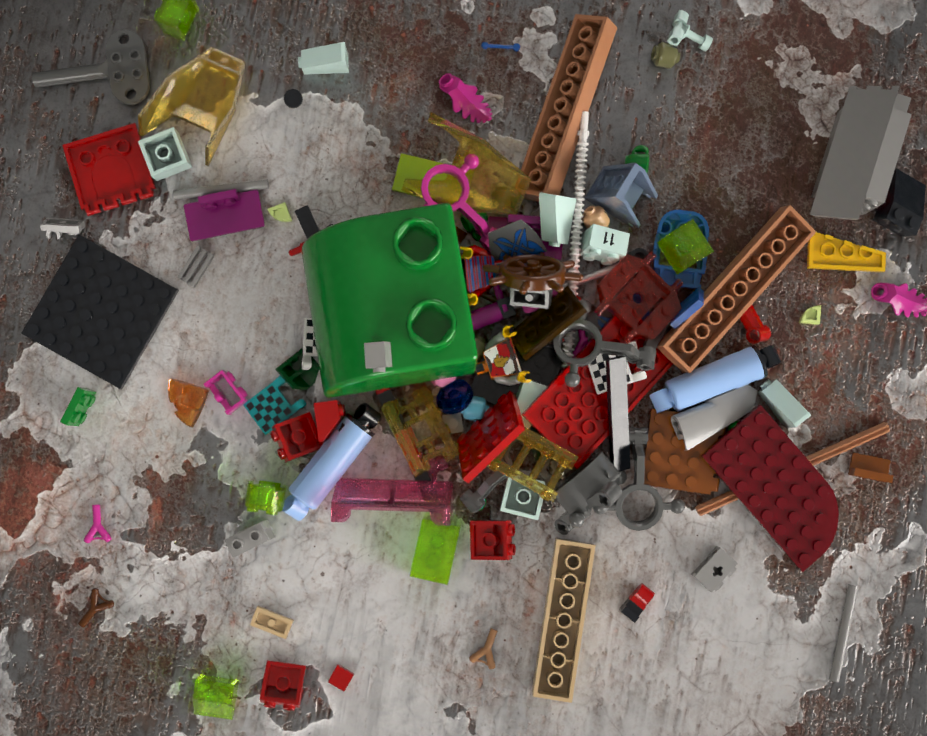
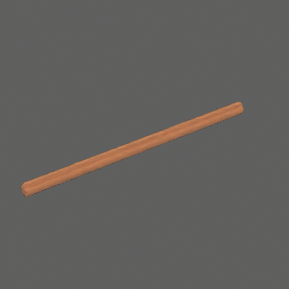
M880 423L806 456V458L813 466L890 432V427L888 423ZM730 490L697 505L695 508L698 515L702 516L734 502L738 498Z

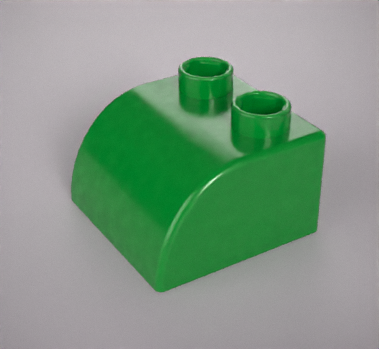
M449 203L349 219L316 232L304 242L301 253L322 388L326 397L332 398L469 375L476 371L478 353L453 209ZM391 342L392 367H387L386 372L373 373V369H366L364 343Z

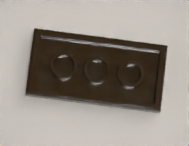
M567 285L562 292L553 297L549 309L539 308L510 332V334L517 332L515 336L510 338L521 356L528 360L584 315L587 310Z

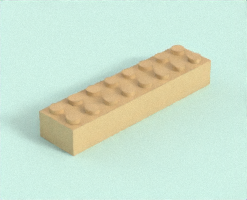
M555 538L532 685L533 697L572 703L596 546L593 543Z

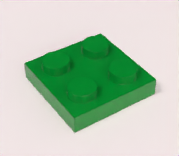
M77 387L60 423L66 426H79L83 424L87 417L86 412L88 408L95 402L96 392L88 388Z

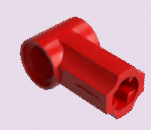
M751 305L740 317V320L747 331V340L752 344L767 341L771 336V331L768 326L763 325L753 305Z

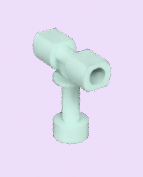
M679 10L674 16L673 29L669 33L668 43L678 46L682 39L687 37L698 43V48L706 52L713 38L707 34L702 37L689 30L690 25H686L689 14Z

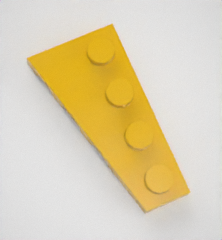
M817 231L808 241L807 268L885 272L886 252L863 245H856L847 240L843 241L833 238V236L827 234L823 235L817 233Z

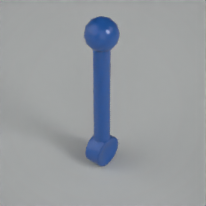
M483 42L481 44L483 49H513L515 52L520 50L518 43L514 45H500Z

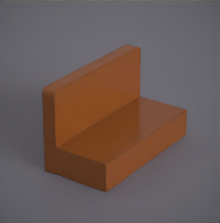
M852 453L848 475L885 483H892L894 476L889 475L890 460Z

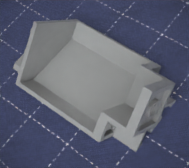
M857 86L849 87L844 106L837 112L811 195L815 199L810 215L858 220L860 215H864L885 203L912 115L907 113L911 97L898 94L900 86H892L891 90L883 89L882 86H867L866 89Z

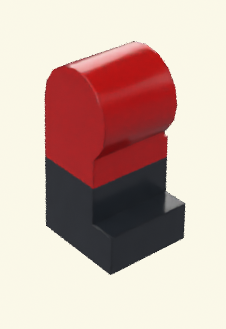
M641 583L619 608V611L635 623L655 593Z

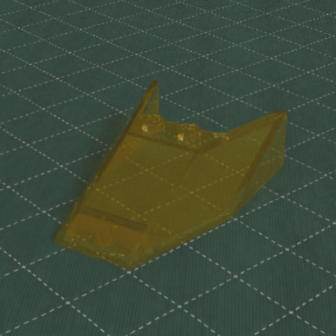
M210 47L168 75L138 114L139 135H146L172 117L182 119L210 132V139L205 145V165L209 166L236 111L246 62L214 47Z
M430 112L427 122L444 128L459 142L452 165L460 168L468 154H475L479 158V165L465 173L470 187L469 195L465 202L475 212L517 215L531 178L485 139ZM448 174L445 180H430L428 184L429 195L438 204L449 203L452 205L461 197V185L451 174ZM405 179L402 191L423 198L421 192L422 180Z

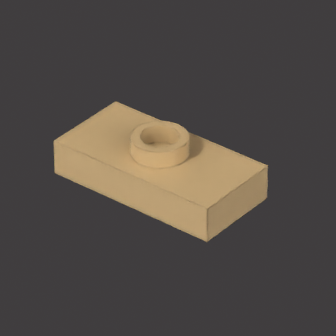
M257 606L250 625L287 639L294 620Z

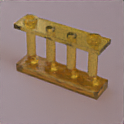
M525 427V430L516 438L523 442L524 446L512 466L501 461L510 446L509 444L487 467L492 471H499L533 490L542 499L554 502L558 495V492L554 491L556 484L565 468L572 470L578 456ZM534 448L540 452L541 456L528 476L519 471V468L530 449ZM551 458L557 461L559 465L547 486L536 481L546 461Z

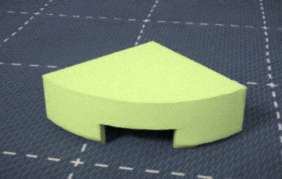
M285 202L268 208L269 213L276 220L281 222L292 221Z
M821 305L805 310L800 317L799 323L819 325Z

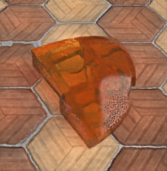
M170 378L168 395L170 402H174V406L178 410L175 411V414L184 424L193 427L203 410L209 390Z

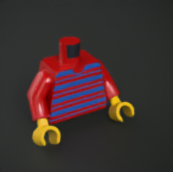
M477 245L461 246L460 250H463V253H460L466 290L470 292L467 294L469 305L474 306L477 304L478 298L491 286L488 283L489 279L496 277L495 273L484 272L483 266L485 264L500 266L503 261H494L493 255Z

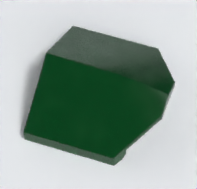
M303 348L275 369L292 389H309L315 384L320 370L319 364L312 356L311 368L309 370L302 369Z

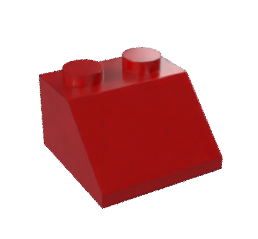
M339 400L314 403L319 442H325L343 420V416H346L345 405L341 404Z

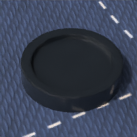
M296 89L286 91L284 94L285 104L289 108L299 107L303 102L300 91Z

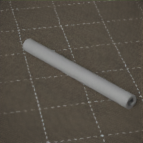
M266 179L173 190V197L175 200L195 198L236 189L238 192L269 189V182Z
M848 584L829 678L830 681L838 683L858 586Z

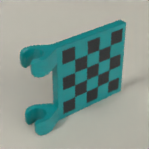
M281 376L243 404L265 435L272 431V426L286 421L307 405L304 399H299L291 406L279 389L280 386L286 383Z

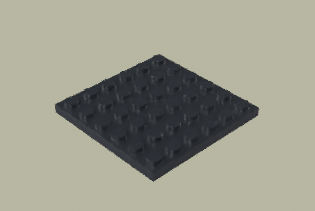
M78 235L21 334L115 387L123 389L179 290L85 237Z

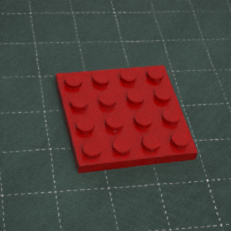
M512 391L503 394L494 407L486 410L483 419L475 421L471 429L466 434L463 433L457 440L462 479L468 484L525 430L517 398Z

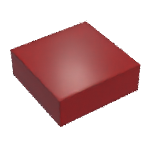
M338 664L328 683L344 692L354 673Z

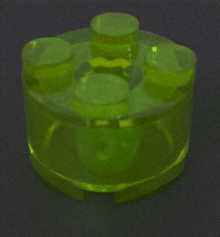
M254 480L248 481L245 499L247 511L258 512V510L266 511V514L278 515V512H281L284 507L287 486L280 487L281 483L259 480V484H254Z

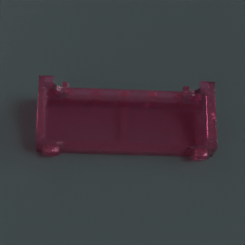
M340 478L336 483L331 501V522L347 521L351 515V510L430 512V518L433 523L450 526L453 520L454 481Z

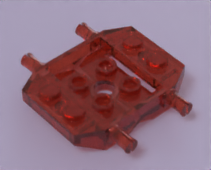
M652 251L644 259L627 254L597 284L601 304L594 312L601 316L607 309L619 318L623 326L628 330L626 335L622 337V340L627 344L633 337L655 339L682 309L676 291L683 285V282H680V279H676L669 286L649 266L652 260L656 258L655 254L652 255ZM636 273H638V274L628 283V285L613 299V297L620 291V289H621ZM635 293L640 295V303L634 302L633 295ZM662 297L663 300L655 307V309H654V310L642 321V323L639 325V324H638V321H639V320L652 308V306Z

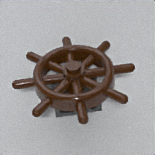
M543 252L538 253V255L526 254L513 257L505 254L503 256L504 261L500 266L485 264L482 268L484 272L499 273L498 277L490 278L488 283L491 286L504 284L510 287V305L549 309L553 300V290L559 293L564 290L562 285L566 280H583L581 273L566 272V269L575 266L573 260L561 262L556 258L545 256Z

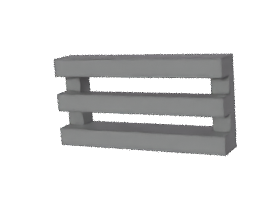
M197 245L177 277L195 288L213 260L214 255ZM200 252H202V253L200 254V256L198 257L197 261L195 262V264L193 265V267L191 268L190 272L188 273V275H187L186 278H185L184 276H185L186 273L188 272V270H189V268L191 267V265L193 264L194 260L196 259V257L198 256V254H199ZM205 255H207V259L205 260L199 272L191 282V277L197 270Z

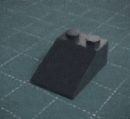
M895 168L885 203L878 206L873 221L902 237L916 236L924 218L926 185Z

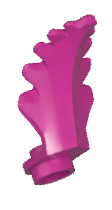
M449 73L440 78V89L451 96L454 112L457 113L462 110L463 119L471 115V122H474L476 119L477 123L481 121L485 123L492 119L491 115L493 113L490 112L491 108H486L489 104L481 103L484 96L475 95L478 90L476 86L464 84L461 79Z
M877 283L871 289L872 298L879 302L890 303L896 315H900L902 311L907 318L911 312H913L916 318L919 317V313L922 316L927 314V297L923 299L925 296L923 293L916 296L917 289L915 288L908 291V284L906 283L899 286L889 283ZM884 290L883 294L879 295V292Z

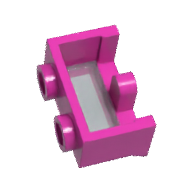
M221 370L206 381L204 386L208 387L215 395L216 401L223 405L226 409L225 413L231 415L248 401L246 399L248 394L241 386L239 388L234 383L236 379L230 371L226 373L224 370Z

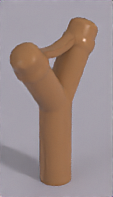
M490 629L484 647L469 657L472 663L475 661L482 662L489 669L496 667L491 648L497 635V630ZM485 655L487 662L480 660L479 658Z

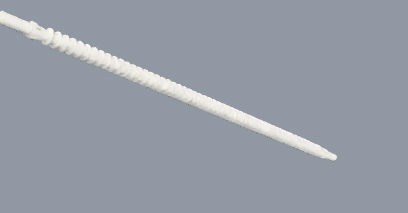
M587 111L582 112L580 130L578 131L579 142L577 145L579 148L576 149L578 151L576 154L578 157L576 162L578 164L575 165L577 167V170H575L577 175L574 177L577 180L574 181L576 192L573 193L576 198L573 215L574 220H572L573 225L571 226L573 228V231H571L573 236L570 237L572 239V242H570L572 247L569 248L572 251L569 253L571 256L569 260H573L575 266L568 270V272L580 273L578 262L581 260L578 257L581 256L579 254V251H581L579 245H582L580 243L582 239L580 237V234H582L580 229L583 228L581 226V223H583L581 218L584 217L582 215V212H584L582 201L585 200L583 198L585 195L583 190L586 189L583 185L586 184L584 181L586 176L584 174L587 173L585 170L587 165L585 163L588 160L585 158L588 156L586 154V151H588L586 146L589 145L587 143L589 136V112ZM572 280L567 281L569 287L574 292V294L578 295L576 290H578L579 288L576 285L579 284V282ZM574 331L567 333L563 337L565 339V342H563L565 348H562V350L569 357L574 356L572 354V351H574L572 345H575L573 343V340H575V337H573ZM565 362L563 365H561L563 369L567 366ZM557 451L555 453V457H557L556 469L563 476L565 458Z

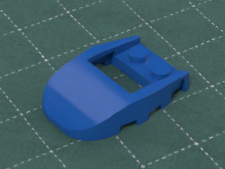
M672 210L661 218L652 255L654 285L695 290L698 287L701 288L699 284L702 275L705 273L710 247H708L709 226L706 219L699 213ZM661 247L698 251L696 269L659 265Z

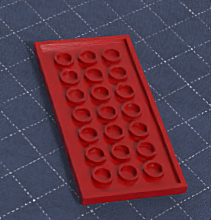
M624 304L603 326L600 333L602 341L625 344L635 341L639 350V347H643V343L651 328L628 304ZM594 338L574 357L575 359L584 358L594 350ZM656 348L654 369L645 371L647 378L627 384L628 413L673 365L658 348ZM628 362L631 374L645 371L637 368V364ZM567 365L521 415L574 469H578L609 435L607 392L596 393L588 365L578 367L579 384L576 387L567 386L564 381L566 374L570 371V365Z

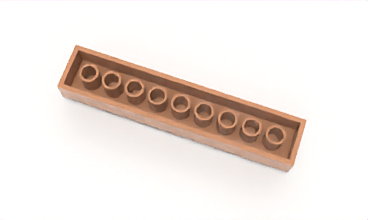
M575 14L514 188V192L524 199L539 202L540 192L553 195L560 194L579 140L578 131L580 130L582 112L589 111L617 30L616 25L608 17Z
M791 205L780 207L704 292V305L677 329L672 327L659 342L657 348L682 373H691L811 239L816 231Z

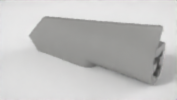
M746 385L671 416V423L679 440H684L685 450L693 448L751 412L758 391Z

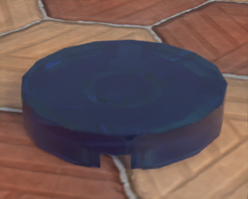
M456 379L444 389L441 388L439 390L436 404L445 414L453 415L460 413L471 403L473 389L465 380Z

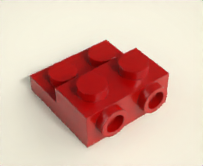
M310 412L272 426V431H270L272 440L274 442L277 441L279 449H277L279 458L281 460L284 459L285 463L317 451L323 445L318 440L317 428Z
M511 520L470 521L471 560L512 559V555L516 553V546L512 544V536L515 535V525L512 524Z
M267 660L259 699L261 703H264L263 706L275 708L276 705H283V709L294 711L295 707L300 708L306 666Z

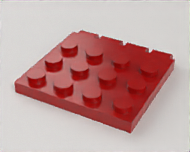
M136 123L62 145L81 210L86 211L87 216L101 213V205L104 211L119 207L118 200L121 201L122 205L138 201L137 194L140 200L154 196L153 189H156L138 143L141 137Z

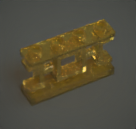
M425 386L413 392L414 402L401 407L398 400L395 399L392 402L384 403L381 408L415 477L431 469L428 462L429 459L443 454L446 462L459 455V446L456 441L452 440L450 428L447 424H444L441 418V410L435 406L433 395ZM424 402L428 412L419 416L415 407ZM408 411L411 420L404 422L402 425L398 415ZM426 420L433 435L418 441L411 426ZM441 436L445 446L436 450L432 441ZM425 445L429 454L419 459L415 449Z

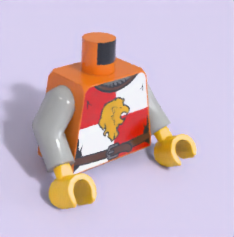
M513 325L505 326L503 331L495 335L485 346V351L483 352L485 361L477 363V375L489 372L491 380L494 379L496 383L507 386L531 382V379L525 380V374L530 372L521 370L511 338L508 339V337L517 334V332L511 334L509 332V328Z

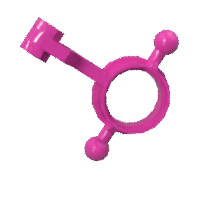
M468 154L460 168L454 165L441 164L428 170L422 179L421 185L422 196L426 202L423 206L438 204L429 195L428 184L431 178L441 173L454 176L459 181L462 191L459 200L451 205L453 211L458 209L472 223L477 234L482 237L479 242L486 250L490 251L488 233L496 229L493 226L489 229L487 222L465 202L470 189L465 173L479 165L477 155Z

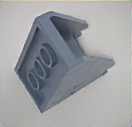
M637 163L604 166L585 199L596 206L603 207L607 213L631 227L634 225L639 228L641 224L632 211L641 194L654 199L658 197V194L645 169Z

